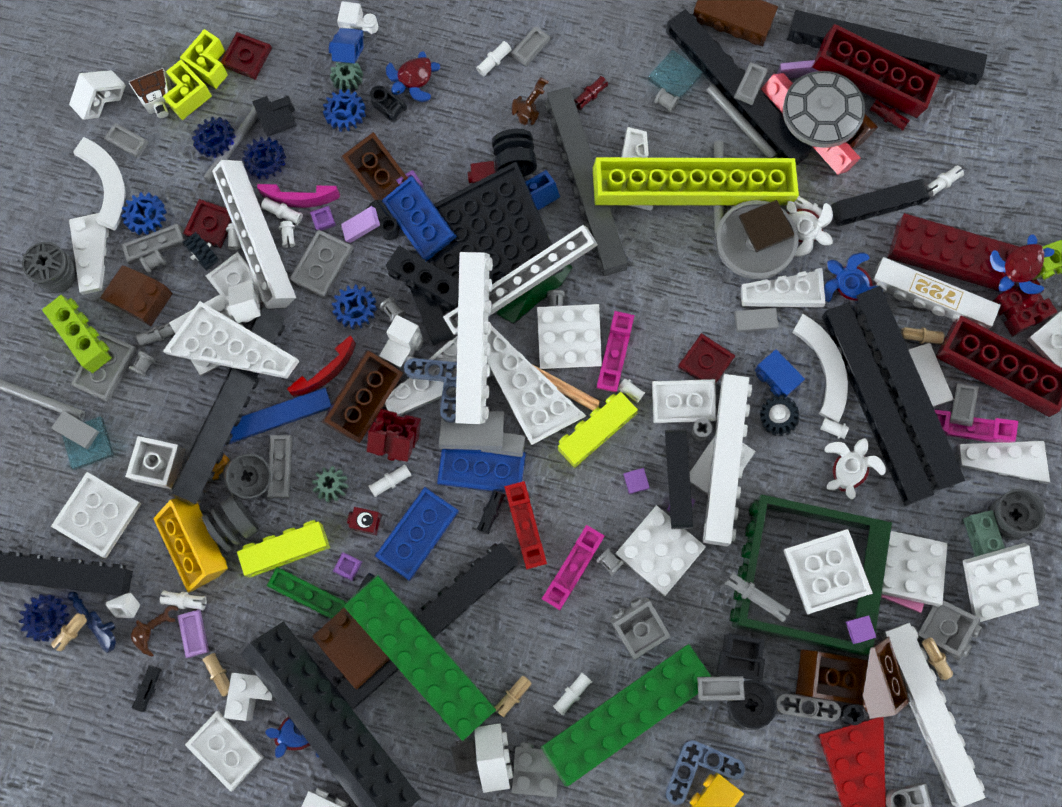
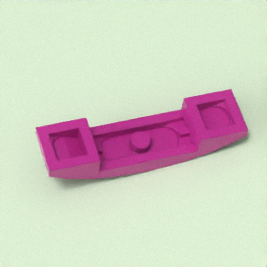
M257 184V189L261 196L267 197L279 204L284 203L288 207H316L340 198L337 186L317 185L316 193L281 192L277 184Z
M614 311L597 388L617 393L635 315Z
M935 410L945 435L987 442H1016L1018 421L1000 418L990 420L974 417L971 427L950 423L951 412Z
M588 525L585 526L576 544L542 597V600L561 610L605 536Z

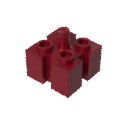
M1037 279L1030 280L1032 283L1040 285ZM1020 286L1016 289L1013 287L999 294L992 301L1000 304L998 315H1005L1007 321L1004 322V325L1012 337L1026 331L1032 325L1034 327L1048 320L1057 313L1049 298L1044 300L1041 293H1024Z
M381 409L376 417V422H373L369 429L366 452L378 456H383L387 453V458L390 461L396 459L408 462L412 449L415 448L419 440L421 418L409 415L400 417L397 416L396 412Z

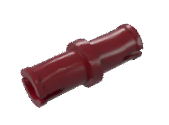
M600 76L593 84L586 86L584 91L574 99L575 104L578 103L576 105L578 110L583 109L591 100L594 101L597 95L608 86V82L603 83L606 80L604 77Z
M877 99L869 110L883 118L884 122L893 124L901 129V131L905 129L910 121L895 112V108L892 107L891 109Z

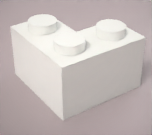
M112 70L80 73L69 105L83 120L99 118L104 103L120 101L126 85Z
M396 315L386 332L389 340L379 357L404 372L406 361L413 358L416 350H420L424 340H422L423 337L418 325Z
M232 673L224 718L251 721L253 720L256 699L276 701V699L257 675Z
M501 723L477 727L474 730L476 759L483 793L510 789L509 779L513 778L511 764L507 765V763H510L509 750L504 747L508 746L507 732H502Z

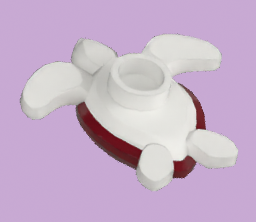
M788 201L787 210L789 212L787 213L796 225L798 242H802L797 248L796 257L810 253L816 240L822 245L828 246L833 244L832 237L823 231V228L829 225L833 218L832 207L829 204H824L822 214L819 217L811 210L796 209L794 202Z
M866 438L859 440L855 444L854 451H850L847 445L842 442H833L825 447L826 453H837L840 455L834 463V480L827 484L828 490L835 491L839 489L841 492H846V496L853 500L856 497L855 488L860 486L868 477L869 467L875 469L880 475L885 474L886 467L879 457H865L869 447Z

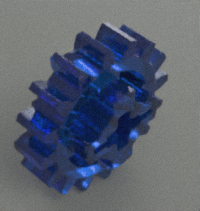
M211 117L209 122L204 119L205 124H198L199 130L193 131L196 136L192 137L194 141L193 146L201 155L204 154L207 158L210 155L216 158L218 153L223 156V151H229L228 146L234 145L232 139L236 138L233 133L235 130L226 119L223 121L221 117H218L217 120Z
M260 137V141L257 142L253 139V145H246L248 150H243L245 157L242 158V161L251 176L256 174L257 178L260 179L264 175L268 179L270 174L273 177L276 176L275 171L282 172L280 165L285 166L286 163L283 159L286 158L282 145H279L277 140L272 141L268 137L264 141L263 137Z
M40 594L39 599L32 597V604L25 603L26 611H20L24 619L19 620V623H24L25 625L21 628V631H28L26 637L33 638V641L40 642L42 639L43 642H49L50 638L55 639L57 637V632H61L62 625L69 623L64 620V617L69 616V613L63 611L67 608V605L61 604L62 599L55 598L54 595L48 594L46 597V595ZM48 604L44 605L43 608H39L40 605ZM45 628H49V629H50V630H48V631H46V632L40 633V631H44Z

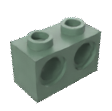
M993 510L974 514L963 519L975 557L1005 548Z

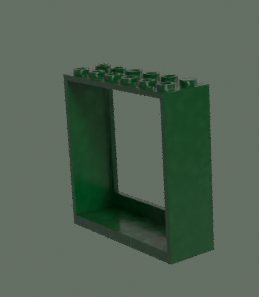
M762 494L756 500L754 499V502L750 504L748 515L751 516V521L746 525L745 536L748 538L746 545L743 544L741 557L744 558L742 566L738 568L737 576L748 583H754L767 509L868 530L863 569L873 594L858 598L855 619L869 615L876 634L892 522ZM734 590L733 600H736V605L734 609H731L729 618L734 628L859 656L869 655L870 648L874 646L875 638L853 644L852 640H842L748 619L750 599L742 598V594Z

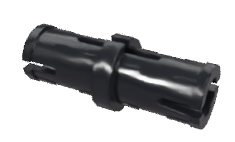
M495 490L492 491L487 506L482 510L484 513L476 528L477 530L486 534L490 533L495 518L499 516L498 510L505 497L504 494Z
M148 665L142 684L138 685L139 691L131 707L132 709L140 712L146 711L150 697L156 691L154 687L162 669Z

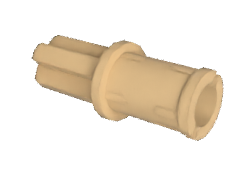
M907 327L901 329L903 339L919 341L920 344L926 342L941 345L944 341V332L930 331L923 327L921 329Z
M77 613L67 625H64L61 628L60 634L52 641V647L55 648L58 643H61L56 650L63 651L67 644L78 636L79 630L87 622L85 615Z
M929 637L923 640L922 645L929 656L928 662L933 665L941 680L951 678L953 671L946 662V655L940 652L933 638Z
M212 653L203 658L202 661L211 675L210 680L214 681L221 696L225 697L228 695L230 681L225 674L227 672L226 669L222 668L216 654Z
M521 676L510 690H506L507 694L495 706L496 711H499L498 713L502 717L506 716L516 702H520L519 699L532 684L530 680L525 676Z

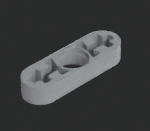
M780 694L776 698L777 711L781 714L824 721H836L841 716V708L834 701L791 694ZM786 697L787 702L796 703V699H799L797 703L798 713L794 712L796 709L794 707H787L785 711L784 706L780 705V701H784ZM805 701H810L813 704L814 709L811 714H805L802 710V704ZM818 702L821 703V708H829L830 704L831 708L835 710V714H831L829 718L828 713L819 712L820 716H817L819 711Z

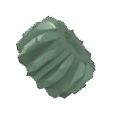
M336 62V67H331L332 74H330L334 87L341 89L342 92L346 89H349L351 92L352 88L358 90V84L363 82V72L358 63Z
M331 466L328 472L323 467L322 475L318 472L315 474L319 479L312 480V484L316 485L313 492L319 493L317 497L320 500L325 497V501L330 502L333 497L335 501H338V494L345 496L342 489L349 487L348 484L344 483L348 478L346 475L342 476L343 471L341 469L336 471L335 467ZM330 480L333 482L332 488L327 487Z

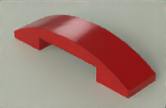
M349 336L334 348L338 356L309 381L301 376L289 386L287 390L293 397L302 396L318 390L333 380L350 360L356 346L354 339Z
M525 481L504 486L526 570L547 564Z

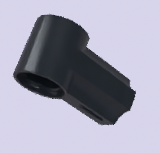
M381 199L374 200L367 208L371 206L376 208L380 224L378 228L382 232L383 237L387 240L396 239L400 231L396 219L391 216ZM388 226H394L392 230H385Z

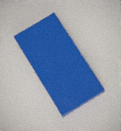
M410 176L382 199V202L396 219L404 234L425 261H428L457 237L415 177Z
M442 449L437 484L485 491L495 490L506 493L504 486L519 483L523 480L526 452H523L522 457L481 452V450Z
M424 487L375 557L410 581L457 516L459 510Z

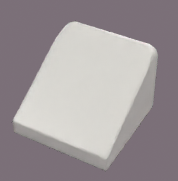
M132 593L119 596L105 604L116 618H134L140 607L139 602Z

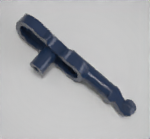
M69 592L68 599L73 601V607L79 614L85 615L87 619L86 625L95 635L103 651L106 653L113 651L116 645L115 637L111 632L115 629L114 623L111 621L103 625L101 618H99L95 611L89 612L82 603L83 600L79 599L77 592Z

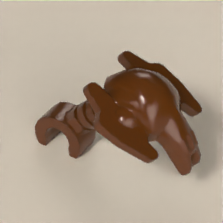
M542 77L539 78L527 100L521 101V96L513 100L512 115L516 114L521 124L527 125L528 120L531 121V125H534L539 112L536 110L534 102L540 94H544L543 88L548 84V80Z
M173 605L167 606L162 614L147 624L137 620V626L131 633L133 644L143 654L151 657L154 656L148 649L147 644L151 636V630L165 621L175 622L174 618L168 616V612L170 610L178 611L179 608Z

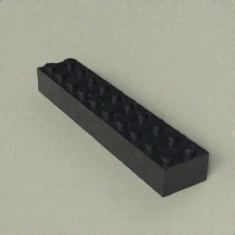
M284 621L250 642L241 655L358 807H412L421 798Z

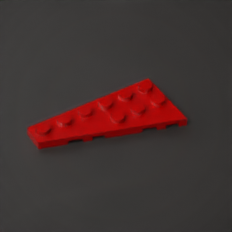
M884 717L872 718L858 725H848L818 734L841 806L886 807Z

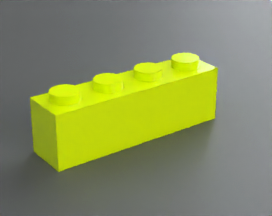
M622 392L617 395L612 394L605 401L607 403L601 409L597 407L591 412V418L586 422L584 420L579 422L574 428L576 431L570 436L568 434L564 435L559 440L558 451L574 468L637 414L638 409Z
M312 520L304 523L302 528H290L283 531V535L265 537L262 539L263 542L259 544H246L242 546V550L237 551L244 576L251 578L273 570L276 567H281L329 549L330 546L323 524Z

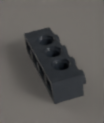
M399 245L386 264L389 272L388 275L397 281L401 279L406 282L405 285L414 291L417 289L423 292L422 295L428 300L438 301L445 310L456 309L459 300V280ZM414 268L412 273H405L406 269ZM425 278L432 279L431 282L427 284L422 283L423 279ZM442 288L449 289L445 294L439 293Z

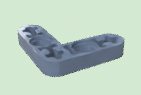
M417 358L407 360L404 370L409 378L444 382L440 414L445 422H455L456 413L448 417L444 412L449 410V402L453 403L452 409L453 412H456V404L454 403L456 402V397L451 398L447 396V390L451 387L456 388L457 374L456 377H453L452 373L445 372L446 376L444 377L443 367L445 366L447 371L452 372L454 368H457V362ZM416 364L417 368L424 369L423 365H426L425 375H423L422 370H415V373H412L409 368ZM436 365L440 368V373L435 376L430 375L429 368Z
M686 741L681 748L667 785L666 798L675 805L682 804L685 801L698 765L730 779L737 780L744 775V764L734 757L697 741ZM694 744L698 753L697 755L693 754L690 761H695L692 766L688 762L681 760L682 757L688 758L689 752L686 751L687 746L692 747ZM711 753H715L719 757V763L713 767L707 763V757ZM724 757L727 758L725 762L727 764L734 765L735 762L737 763V768L740 769L739 773L735 772L731 775V770L723 767V772L719 770L723 765ZM683 765L688 766L690 769V775L686 779H682L678 775V769ZM676 778L682 783H687L685 788L682 785L680 786L681 798L677 797L676 800H672L673 796L670 794V791L676 790L678 785L673 783L674 779Z

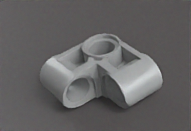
M926 783L910 784L885 792L886 807H932ZM898 794L901 802L898 806H895L893 799Z

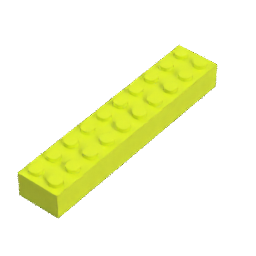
M596 157L593 165L595 205H738L751 200L767 202L777 200L779 205H787L788 201L794 202L799 196L795 158Z

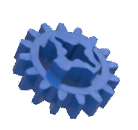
M340 89L338 95L334 92L332 93V99L326 98L328 104H323L325 109L323 114L327 123L331 124L333 129L338 126L341 132L343 128L350 131L351 126L355 129L357 128V122L363 123L361 117L366 116L364 111L366 107L362 97H358L357 92L351 95L349 89H347L346 93H343Z
M140 192L138 198L132 195V201L126 200L128 206L122 207L125 213L121 214V217L124 219L123 223L131 232H136L138 235L144 232L148 235L150 230L156 232L155 228L157 226L163 227L160 222L166 221L163 215L167 211L164 208L163 202L156 195L152 196L148 192L144 196Z
M356 284L354 289H351L348 285L345 292L340 289L341 295H335L334 298L337 302L332 303L333 308H335L332 312L334 316H337V321L339 323L342 322L344 327L350 324L352 329L355 328V325L362 328L363 322L369 325L368 318H375L372 311H377V307L374 305L376 300L372 298V292L368 291L366 293L367 290L364 286L359 290ZM364 299L367 300V308L365 307V305H363L365 302ZM342 306L346 309L344 311L345 315L342 313Z

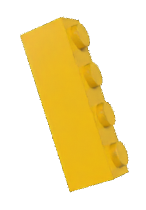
M174 498L153 519L189 593L218 578L228 567L217 543L206 529L199 503L197 502L191 506Z
M715 773L714 775L710 774L703 782L704 789L700 794L696 792L689 803L691 804L690 807H735L744 793L720 774Z

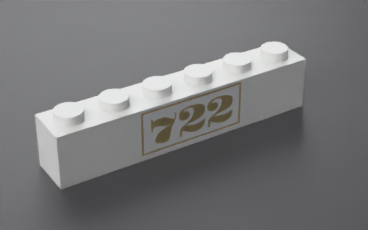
M884 257L878 263L872 277L873 286H881L883 292L892 294L898 300L909 301L918 308L931 310L935 315L948 317L953 322L960 316H963L989 330L993 326L1000 308V304Z

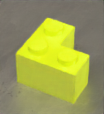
M204 29L180 56V59L201 80L215 89L228 76L223 64L218 61L225 52L219 38Z
M179 60L166 71L175 87L163 97L181 120H184L212 97L207 86L182 60Z

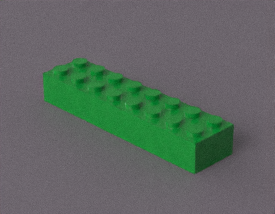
M378 574L344 603L343 607L462 741L496 711L489 699Z
M688 644L543 744L540 748L564 786H569L698 694L697 677H711V675Z

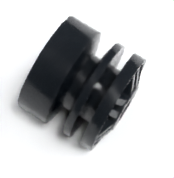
M518 128L508 129L499 132L492 138L496 172L515 162L519 164L524 177L532 174L537 169L536 155L533 151V135L530 131Z
M756 680L744 681L745 700L727 701L728 713L732 721L739 727L747 730H757L768 725L775 717L777 710V701L773 691L765 683ZM748 700H751L752 703L757 704V707L754 708V712H751L750 709L745 708V705L748 704Z

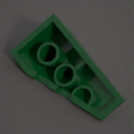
M568 264L562 268L563 271L534 286L499 309L496 314L515 324L530 312L536 304L547 298L548 291L558 289L564 283L572 270V266Z

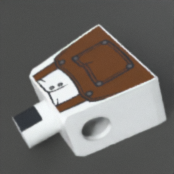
M163 68L129 81L130 86L149 114L156 112L158 118H165L169 115L167 110L169 105L163 96L172 87L170 78Z

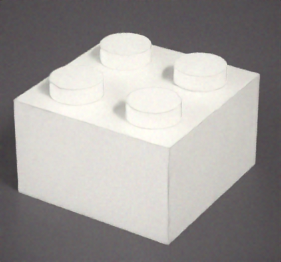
M138 436L125 477L135 482L171 489L180 472L186 450L177 444Z

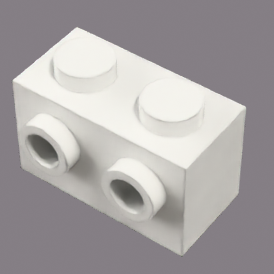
M252 280L228 287V296H226L228 305L226 308L229 316L234 317L236 323L249 322L253 318L261 316L259 296Z

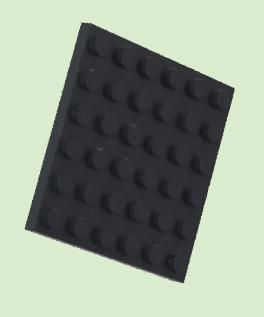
M517 162L434 204L457 237L431 257L428 262L459 280L460 252L488 253L493 261L492 270L489 271V279L494 284L552 245ZM563 269L557 271V272L554 273L553 275H555V274H557V273L563 271ZM442 288L440 290L441 294H445L449 291L448 288Z

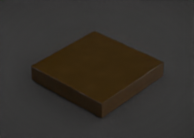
M777 200L739 216L756 253L794 237V233Z

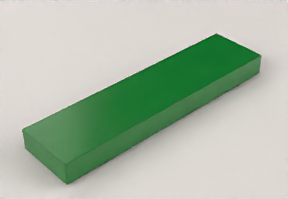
M276 567L266 585L330 619L344 608L343 606L346 602L279 567Z

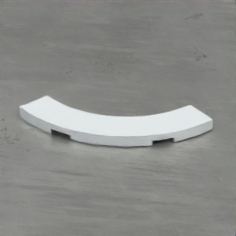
M83 137L73 151L74 155L86 161L97 171L104 188L103 204L96 222L115 231L121 221V214L124 213L122 207H124L126 199L122 175L114 160L104 149Z
M802 314L792 333L801 338L814 350L820 359L819 362L826 380V389L819 415L839 423L844 412L848 393L847 372L844 361L828 333L811 318Z

